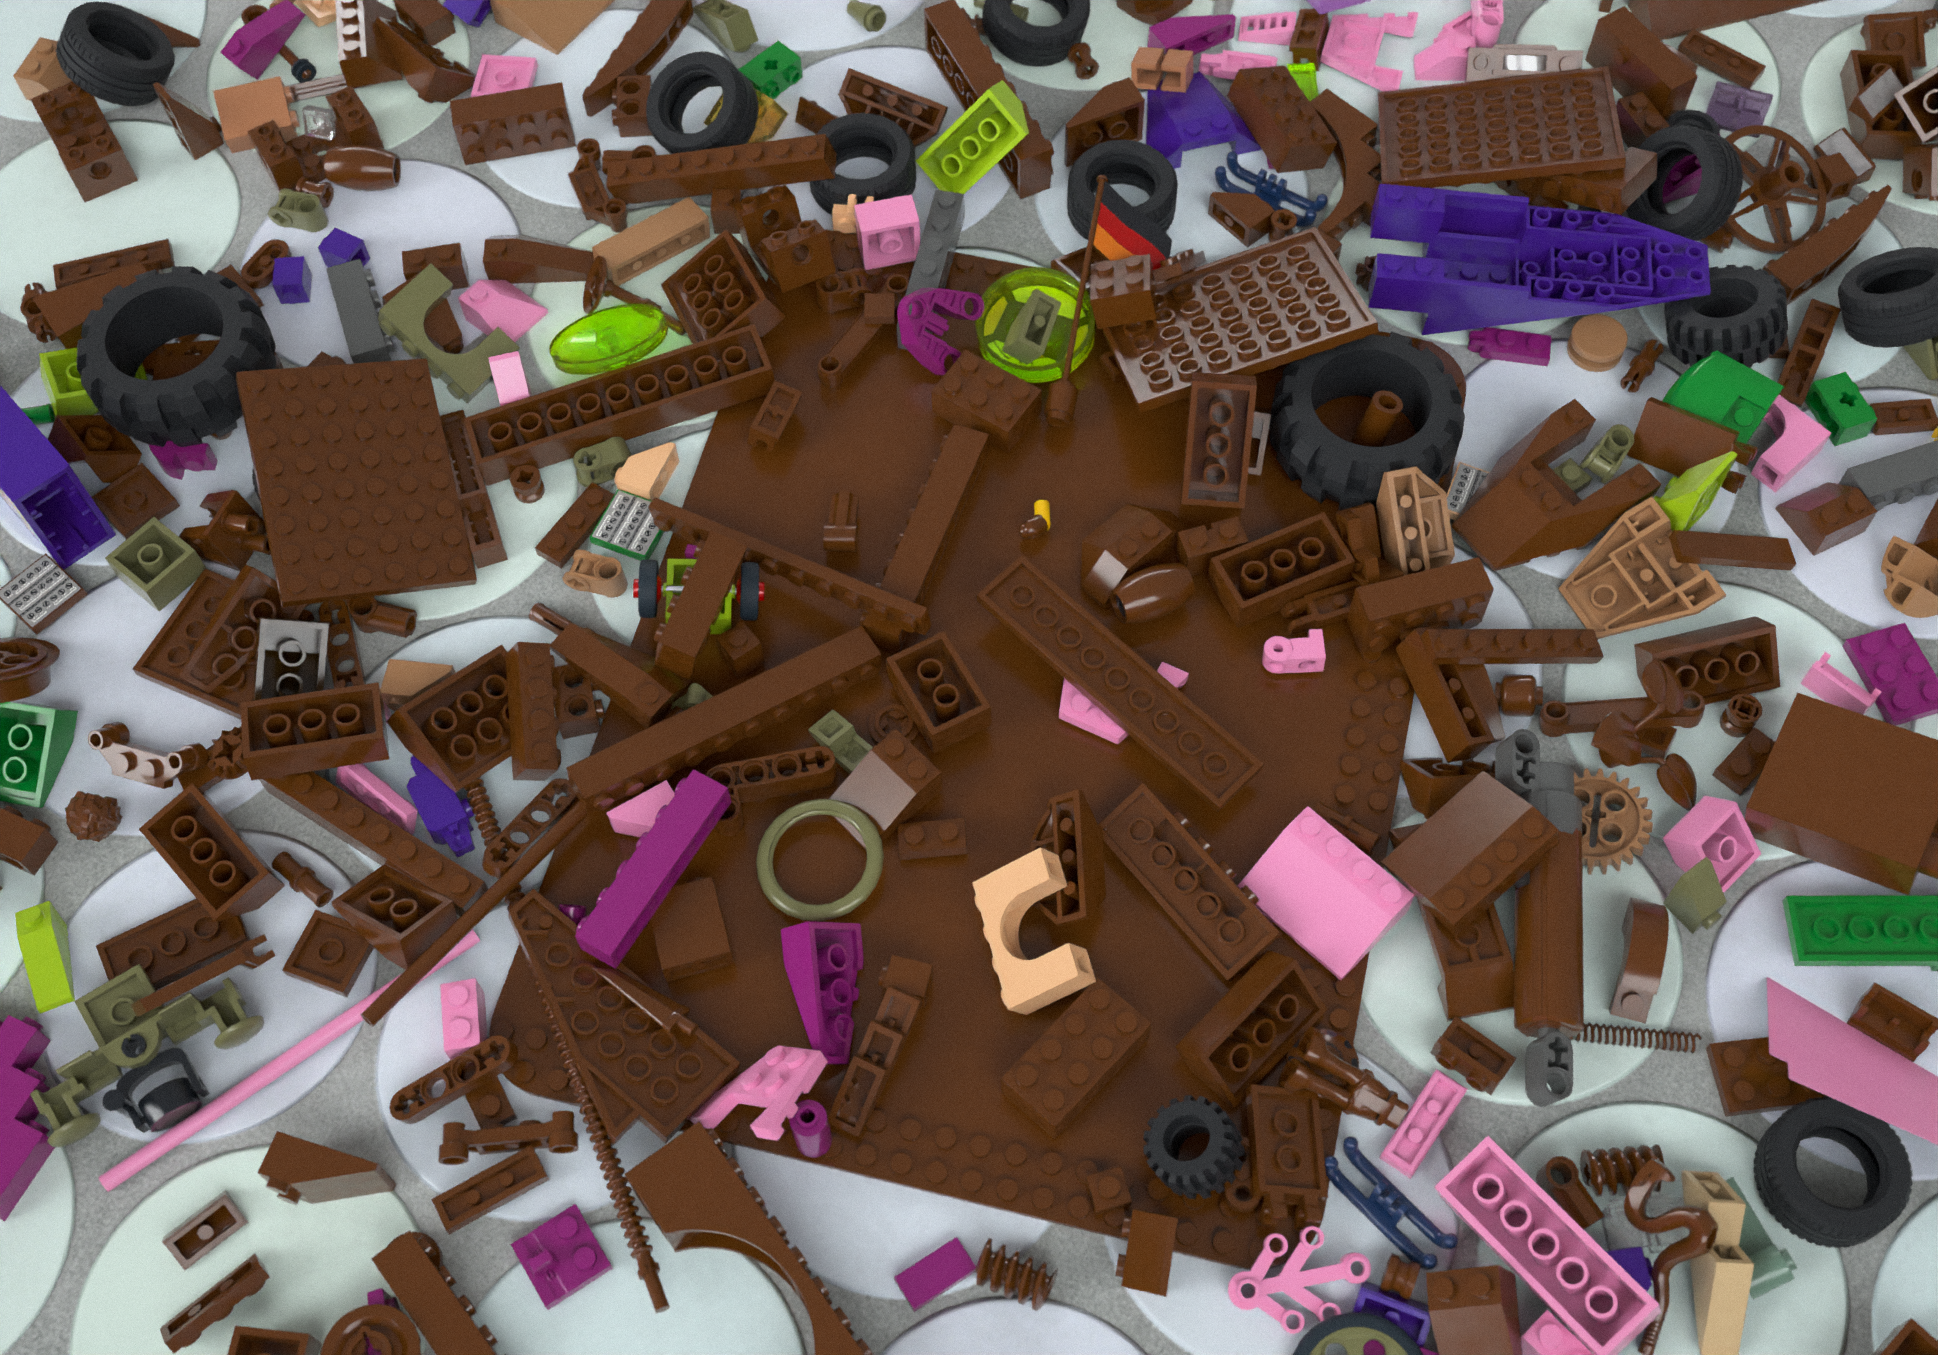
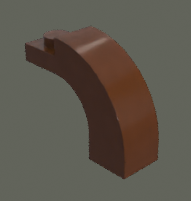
M1630 897L1621 928L1624 936L1623 957L1609 1013L1610 1015L1646 1024L1654 994L1657 995L1663 972L1668 943L1669 916L1664 905Z

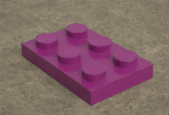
M1905 623L1846 639L1842 646L1868 692L1872 694L1875 688L1882 692L1876 699L1875 704L1886 723L1897 726L1938 714V677Z

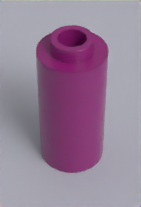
M801 1101L796 1104L798 1110L793 1118H789L797 1148L807 1157H820L829 1150L832 1144V1135L826 1111L816 1101Z

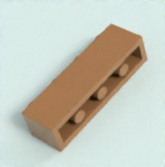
M688 197L593 246L594 260L597 256H603L607 264L608 280H612L613 284L620 286L709 239V217Z

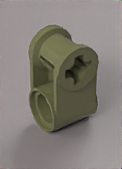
M281 189L278 194V202L275 207H271L268 211L269 218L277 225L309 232H319L325 229L329 222L326 212L316 195L296 192L290 189Z
M1613 425L1595 443L1579 466L1582 469L1588 468L1601 478L1600 482L1605 485L1622 465V460L1634 444L1635 440L1632 431L1624 425Z
M612 437L599 444L578 450L573 458L574 466L577 469L578 482L582 486L588 487L592 482L599 485L615 479L617 470L624 466L629 456H632L625 440L621 437ZM584 456L587 458V463L584 462ZM590 472H593L594 479L591 478Z

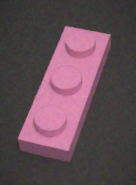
M363 763L337 767L336 783L356 800L411 835L414 834L418 810L411 802L403 799L391 789L389 784L381 781L370 772Z

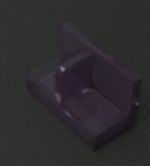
M1717 81L1709 100L1706 114L1717 122L1720 129L1730 132L1746 126L1763 125L1773 95ZM1760 134L1748 135V136L1754 137V138H1759Z

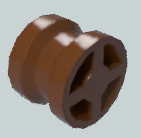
M525 464L515 468L510 474V482L516 498L520 502L529 504L537 502L542 498L545 487L539 470L535 466Z
M1391 1253L1379 1289L1386 1292L1392 1289L1399 1292L1401 1298L1409 1300L1415 1287L1421 1264L1414 1261L1411 1263L1403 1262L1399 1255Z

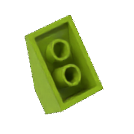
M77 347L39 353L41 378L55 417L57 415H94L98 413L99 410L95 407L81 384V375L77 371ZM141 363L135 378L148 380Z
M1731 451L1687 469L1679 479L1674 476L1663 490L1665 494L1661 498L1657 495L1654 497V500L1670 519L1672 532L1674 530L1689 531L1710 509L1738 454Z

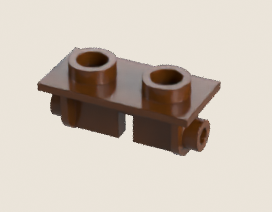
M802 96L799 98L795 122L813 133H818L823 126L839 118L820 107L814 100L809 101Z

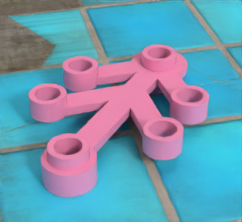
M1307 1226L1301 1230L1299 1235L1300 1241L1279 1275L1263 1279L1274 1258L1285 1254L1288 1248L1287 1240L1283 1235L1272 1233L1266 1236L1263 1242L1264 1248L1250 1271L1238 1272L1230 1279L1228 1296L1231 1302L1243 1310H1252L1258 1307L1280 1322L1283 1330L1292 1334L1299 1333L1303 1329L1305 1324L1303 1315L1296 1310H1286L1267 1294L1282 1291L1313 1312L1319 1322L1324 1321L1322 1313L1326 1307H1332L1335 1316L1340 1315V1308L1336 1304L1322 1301L1303 1287L1340 1279L1354 1284L1363 1283L1370 1276L1371 1264L1363 1254L1351 1252L1345 1254L1338 1264L1300 1271L1312 1250L1321 1247L1324 1242L1323 1232L1315 1226ZM1310 1230L1315 1231L1318 1236L1317 1242L1313 1245L1308 1244L1306 1241V1234ZM1275 1237L1282 1243V1247L1278 1252L1271 1251L1269 1247L1270 1240ZM1354 1261H1359L1362 1264V1272L1357 1276L1353 1275L1350 1270L1351 1264ZM1245 1283H1250L1254 1289L1253 1295L1249 1298H1245L1241 1294V1287ZM1290 1314H1295L1298 1318V1325L1293 1329L1288 1328L1286 1325V1318Z

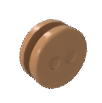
M1602 314L1584 316L1572 328L1567 342L1568 355L1577 366L1591 372L1608 371L1614 368L1623 356L1628 342L1627 332L1621 323L1610 316Z

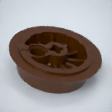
M24 637L0 638V703L27 698L47 688L51 682L50 666L58 660L60 655L59 648L53 643L40 639Z

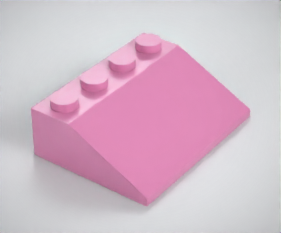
M1308 806L1283 830L1238 885L1240 888L1247 885L1260 899L1255 905L1261 912L1339 980H1342L1408 912L1415 896Z

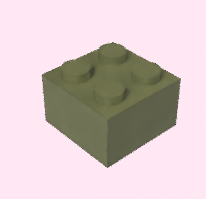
M155 517L105 557L118 578L159 612L196 581L204 569H207L197 552Z

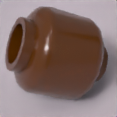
M1506 674L1501 679V682H1496L1495 686L1498 708H1500L1504 716L1531 717L1535 713L1536 706H1543V687L1537 686L1533 675Z

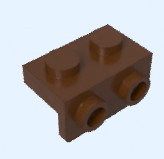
M1457 1016L1443 1035L1438 1038L1430 1052L1441 1066L1448 1070L1457 1071L1466 1078L1467 1083L1472 1088L1480 1092L1485 1091L1489 1095H1492L1517 1059Z

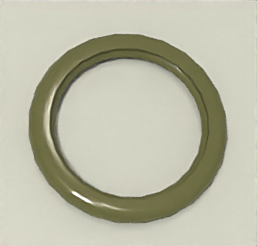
M832 799L805 801L788 808L765 831L758 846L756 858L757 878L763 893L775 907L785 914L808 921L835 919L853 911L875 889L883 867L884 852L882 840L873 822L865 813L853 805ZM820 814L833 815L853 825L863 838L867 853L866 868L863 876L850 893L832 903L814 905L797 901L784 892L774 875L773 856L776 845L784 832L797 821Z

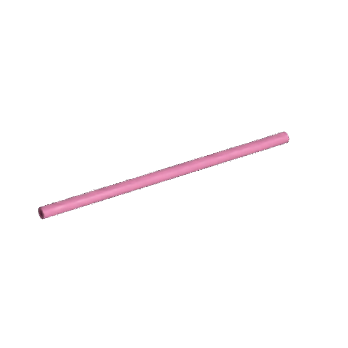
M472 929L422 980L479 943L480 939ZM399 976L99 1176V1181L108 1192L362 1022L364 1019L360 1014Z

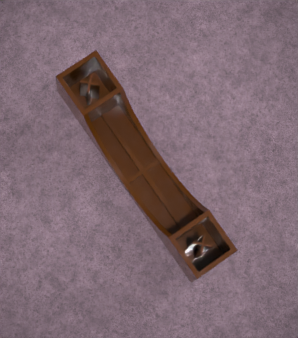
M697 1122L625 1173L636 1196L675 1253L690 1249H721L742 1254L766 1265L790 1285L805 1306L812 1323L815 1355H873L862 1338L857 1341L853 1339L852 1324L840 1307H837L835 1310L831 1308L830 1305L833 1302L829 1297L830 1293L818 1276L813 1279L809 1277L811 1271L807 1266L808 1262L798 1247L795 1245L790 1249L787 1246L790 1242L786 1237L785 1229L774 1215L768 1219L767 1215H769V1212L764 1206L765 1202L754 1186L749 1189L746 1188L749 1184L744 1178L745 1174L733 1157L726 1160L728 1155L723 1148L724 1144L713 1128L706 1131L702 1124Z

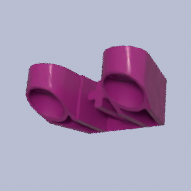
M920 288L904 296L899 303L897 315L901 342L921 365L936 375L944 376L948 371L944 366L945 357L949 354L954 364L961 353L947 345V342L924 331L927 329L940 337L944 331H948V320L931 311L933 310L939 314H945L959 320H977L983 314L984 302L982 297L976 293L943 288ZM968 298L973 304V311L969 315L965 312L964 308ZM912 303V311H911V315H910V314H909V306H910V304Z

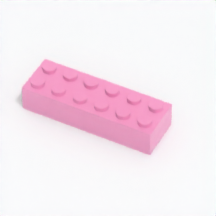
M1489 1136L1435 1186L1437 1193L1446 1204L1594 1355H1618L1661 1313L1659 1304Z

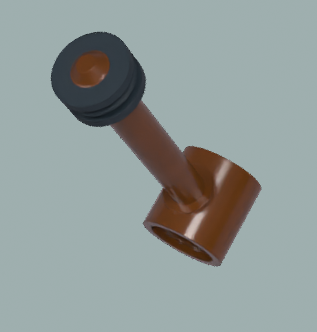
M252 5L244 9L241 14L244 25L268 11L267 8L262 5ZM284 44L278 53L292 66V75L300 83L313 80L316 75V68L309 60L299 59Z

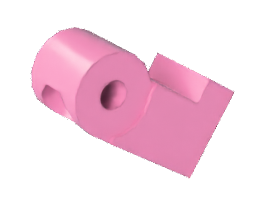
M1322 629L1309 630L1308 638L1287 639L1282 636L1269 638L1264 644L1263 666L1268 671L1277 674L1323 672L1326 654Z

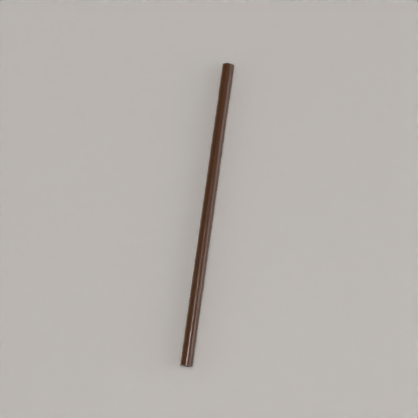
M675 706L660 722L683 712V710ZM580 800L360 1014L370 1026L374 1027L588 816Z

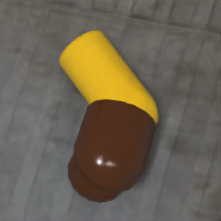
M1047 500L1036 501L1034 503L1035 516L1019 526V534L1023 539L1028 540L1031 537L1035 539L1049 530L1051 526L1050 506Z

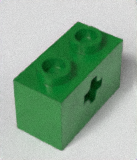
M780 41L775 42L738 69L753 85L757 101L761 106L776 99L783 91L796 84L803 77L801 57Z
M1846 372L1814 381L1804 400L1817 421L1831 432L1829 439L1834 446L1867 437L1878 419L1874 409L1868 405L1859 392L1857 384L1851 380Z

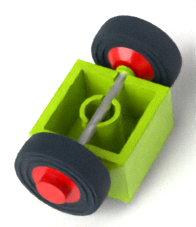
M668 559L667 583H663V586L662 579L659 576L658 561L641 560L639 579H634L633 598H638L639 616L642 618H655L658 613V603L662 599L663 592V597H666L665 619L667 624L671 613L667 612L670 601L674 594L680 596L684 588L680 584L687 566L694 567L697 559ZM742 563L741 577L737 581V588L733 584L727 598H723V607L716 624H711L710 634H722L731 628L732 598H735V594H737L736 601L740 605L741 620H757L758 601H764V582H759L758 563Z

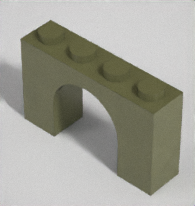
M430 263L379 310V326L387 335L397 337L402 342L401 346L408 355L413 358L417 356L419 359L427 358L430 375L435 379L440 378L448 385L446 387L454 398L457 400L463 399L468 404L493 380L488 357L519 351L520 347L497 327L477 347L469 352L450 354L436 348L425 334L424 321L435 308L451 295L453 284Z

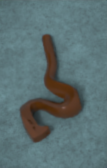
M1654 1158L1650 1159L1641 1168L1632 1181L1624 1201L1625 1216L1634 1228L1646 1233L1660 1234L1678 1228H1686L1689 1230V1234L1687 1237L1670 1244L1662 1250L1654 1261L1652 1269L1653 1299L1659 1304L1661 1313L1644 1329L1645 1331L1638 1347V1352L1643 1355H1653L1669 1306V1276L1671 1270L1681 1262L1707 1254L1714 1245L1718 1233V1223L1713 1215L1697 1206H1677L1660 1216L1649 1217L1647 1215L1646 1205L1657 1184L1661 1180L1666 1182H1674L1676 1180L1669 1168Z

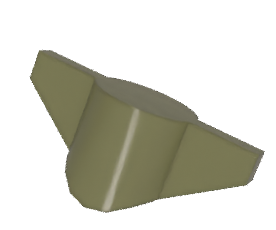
M693 683L689 686L687 694L672 703L671 709L678 706L682 710H687L714 696L701 685Z

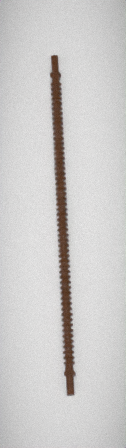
M480 776L465 786L464 789L467 791L468 799H471L469 804L471 807H474L472 812L476 815L475 821L479 823L478 829L482 831L481 837L485 839L484 845L487 847L501 833V828L497 826L496 813L492 810L493 805L489 802L490 797L486 794L487 789L483 787L484 781L480 779ZM506 848L498 859L493 858L492 861L495 863L500 860L504 861L508 852ZM518 884L505 897L504 902L508 904L507 910H510L525 896L524 892H521V884ZM529 965V971L533 972L531 966ZM533 973L531 978L534 981H537L536 976ZM537 981L534 986L539 990V998H543L541 1005L546 1007L544 1014L549 1016L547 1022L552 1025L550 1031L555 1034L554 1041L559 1043L557 1050L563 1051L560 1054L561 1060H566L563 1067L569 1069L566 1076L572 1078L569 1084L575 1088L573 1095L579 1097L576 1100V1104L582 1106L579 1112L581 1115H585L583 1123L589 1124L586 1128L587 1133L592 1134L589 1140L591 1143H595L593 1151L599 1152L596 1160L602 1162L599 1167L600 1170L606 1171L603 1175V1179L609 1181L606 1188L613 1191L610 1194V1198L616 1200L613 1207L619 1210L617 1218L623 1219L620 1227L627 1230L624 1233V1237L630 1239L627 1247L633 1249L631 1257L637 1259L638 1277L640 1280H644L655 1312L666 1311L670 1308L658 1275L661 1269L659 1263L655 1262L651 1256L653 1247L652 1245H647L650 1239L649 1236L643 1235L646 1227L640 1225L642 1217L636 1215L639 1208L633 1205L635 1197L629 1196L632 1188L626 1186L628 1180L626 1177H622L625 1169L619 1167L622 1161L620 1158L615 1157L618 1154V1150L612 1148L614 1143L609 1139V1135Z

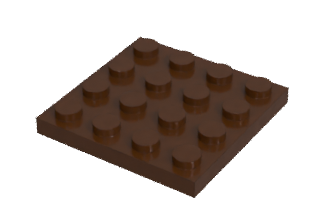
M204 569L135 664L133 671L137 676L241 719L240 702L253 701L255 656L240 666L238 671L209 693L178 676L227 590L234 582L230 578ZM305 609L298 617L300 620L314 621L315 619L312 612Z

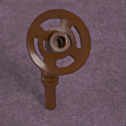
M603 256L595 258L590 267L584 288L583 309L585 313L592 314L599 306L602 298H608L611 295L639 309V313L651 321L660 322L680 336L685 334L686 331L681 322L664 312L660 305H657L649 298L643 299L613 284L612 280H608L605 258Z

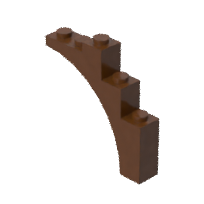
M1325 89L1310 103L1337 142L1332 153L1340 168L1343 192L1334 210L1318 226V230L1340 242L1344 234L1350 229H1356L1362 221L1369 227L1371 226V213L1378 186L1381 184L1380 181L1382 179L1381 154L1373 149L1377 141L1376 132L1378 124L1329 89Z

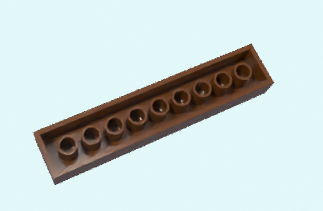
M752 324L463 418L477 466L486 485L489 486L510 479L512 471L524 464L541 469L574 458V454L578 450L599 444L612 437H621L626 441L766 395L772 387L775 378L756 326Z

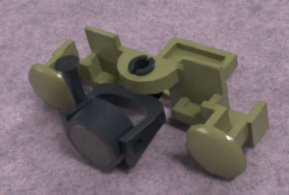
M140 964L75 1000L74 1002L99 1049L94 1052L89 1050L56 1069L58 1075L67 1079L66 1081L45 1093L37 1089L30 1093L40 1114L48 1118L54 1130L47 1140L52 1147H64L76 1143L94 1132L101 1122L99 1113L84 1115L78 1103L117 1080L119 1081L116 1089L108 1091L103 1097L102 1104L106 1110L117 1111L125 1117L131 1118L135 1128L143 1133L149 1130L160 1132L174 1127L201 1108L202 1102L197 1093L203 1098L210 1093L187 1053L180 1048H171L160 1052L162 1040L169 1036L172 1043L178 1045L216 1023L221 1034L215 1039L214 1045L219 1049H230L256 1036L264 1026L263 1016H247L243 1009L246 1002L236 984L228 977L222 981L225 988L202 1001L189 992L166 1006L162 1004L137 1017L131 1004L156 992L146 971ZM140 1046L138 1050L140 1054H136V1049ZM182 1064L188 1078H176L156 1087L147 1093L136 1105L132 1094L143 1080L165 1067ZM121 1067L131 1068V1070L123 1075Z

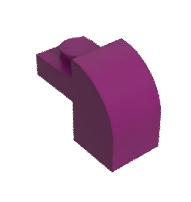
M167 441L164 447L149 444V448L161 469L172 478L183 480L185 470L200 472L202 470L215 471L218 460L208 443L187 447H179L173 441Z

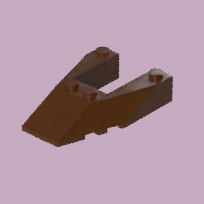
M1576 399L1549 415L1499 458L1451 526L1493 571L1529 563L1531 559L1545 555L1547 558L1557 556L1561 551L1573 548L1577 550L1584 549L1605 535L1625 512L1651 496L1654 497L1662 485L1641 463H1638L1582 500L1548 466V464L1584 442L1596 421Z

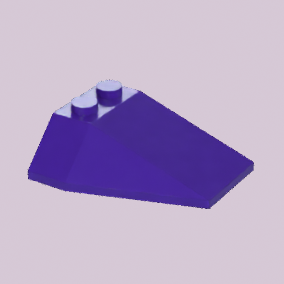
M1201 72L1193 73V78L1186 93L1161 91V85L1164 80L1160 81L1156 90L1148 89L1146 145L1153 147L1164 155L1172 164L1173 169L1181 168L1182 152L1229 142L1232 151L1236 152L1237 155L1261 150L1260 145L1235 107Z

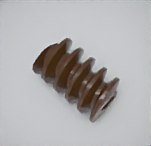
M1657 1144L1651 1149L1649 1146L1641 1145L1637 1150L1631 1146H1626L1622 1151L1619 1148L1613 1147L1608 1150V1153L1601 1148L1596 1149L1593 1154L1590 1150H1583L1580 1156L1581 1175L1585 1185L1592 1187L1597 1197L1602 1196L1603 1186L1605 1185L1611 1196H1616L1618 1184H1621L1624 1193L1627 1194L1632 1181L1641 1168L1652 1158L1664 1164V1157L1660 1146ZM1661 1180L1657 1184V1186L1653 1190L1654 1192L1661 1191V1184L1663 1180Z
M988 1238L975 1269L977 1285L983 1287L990 1280V1291L997 1293L1004 1285V1297L1010 1299L1018 1291V1303L1024 1305L1032 1297V1309L1038 1311L1045 1304L1051 1293L1058 1268L1049 1276L1047 1275L1046 1262H1043L1035 1270L1033 1269L1034 1257L1029 1256L1021 1264L1019 1263L1020 1251L1015 1250L1008 1258L1006 1257V1245L1002 1244L994 1252L992 1251L993 1239Z

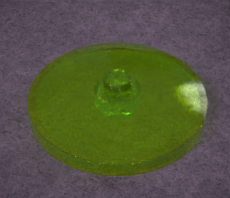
M646 304L613 306L588 314L566 326L553 338L549 352L555 367L562 372L575 375L603 373L629 365L651 353L666 338L668 326L663 312L657 307Z

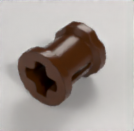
M1085 42L1074 44L1068 51L1067 57L1075 65L1077 77L1080 80L1094 77L1098 73L1099 64L1097 60L1092 58L1089 44Z
M302 176L296 184V192L314 194L319 198L323 208L330 206L334 196V188L331 183L323 182L320 184L311 181L309 177Z
M1279 209L1272 214L1271 225L1273 228L1268 235L1269 242L1284 238L1285 234H1287L1286 237L1294 234L1293 229L1297 224V216L1294 212L1287 209Z

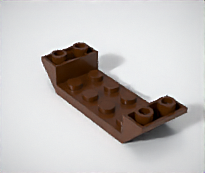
M1422 824L1389 829L1388 834L1393 850ZM1417 899L1442 978L1437 990L1447 1021H1452L1456 1016L1459 1019L1514 1009L1513 959L1494 903L1455 937Z

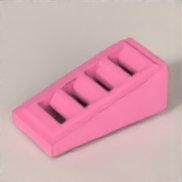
M1297 12L1241 17L1238 41L1290 46L1296 25ZM1248 27H1253V30L1247 31Z

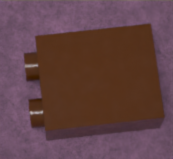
M1797 693L1746 806L1745 821L1754 839L1909 895L1918 873L1938 879V834H1935L1938 826V740Z

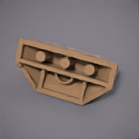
M1416 466L1384 472L1376 505L1385 560L1402 571L1404 576L1451 564L1455 551L1446 492Z

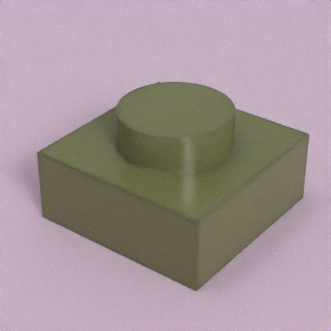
M1571 458L1553 469L1576 494L1589 486L1592 477Z

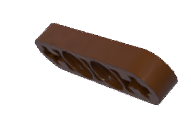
M345 601L323 602L319 607L320 621L329 623L327 656L334 689L349 687L346 682H352L353 686L366 684L352 616ZM334 610H338L339 624H335L331 617ZM339 634H347L349 636L347 642L342 645L332 644L333 639ZM343 661H354V666L351 670L347 672L338 671V667Z
M558 778L549 782L487 846L482 860L483 869L487 874L493 877H501L569 811L576 798L569 780ZM562 792L565 793V794H566V797H565V796H561V797L556 801L555 806H554V805L552 804V802H553V800H554L555 794L559 795V794H561ZM543 811L548 814L550 819L538 822L532 817L531 813ZM515 832H522L528 836L529 841L522 844L516 843L511 839L510 835ZM505 848L508 850L504 861L500 860L497 863L492 861L493 858L498 859L504 853Z
M502 1035L489 1037L395 1093L389 1106L391 1115L406 1124H414L511 1068L517 1060L518 1047L513 1041ZM501 1046L505 1049L501 1051V1058L498 1060L494 1057L499 1054L498 1048ZM475 1062V1074L470 1079L464 1080L462 1077L463 1068L468 1063ZM444 1079L446 1084L445 1091L441 1096L434 1098L432 1095L434 1084ZM407 1101H414L412 1104L409 1105L410 1112H404L403 1110H405L408 1107Z

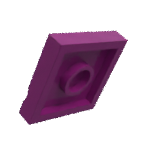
M576 1204L510 1244L547 1310L613 1269Z

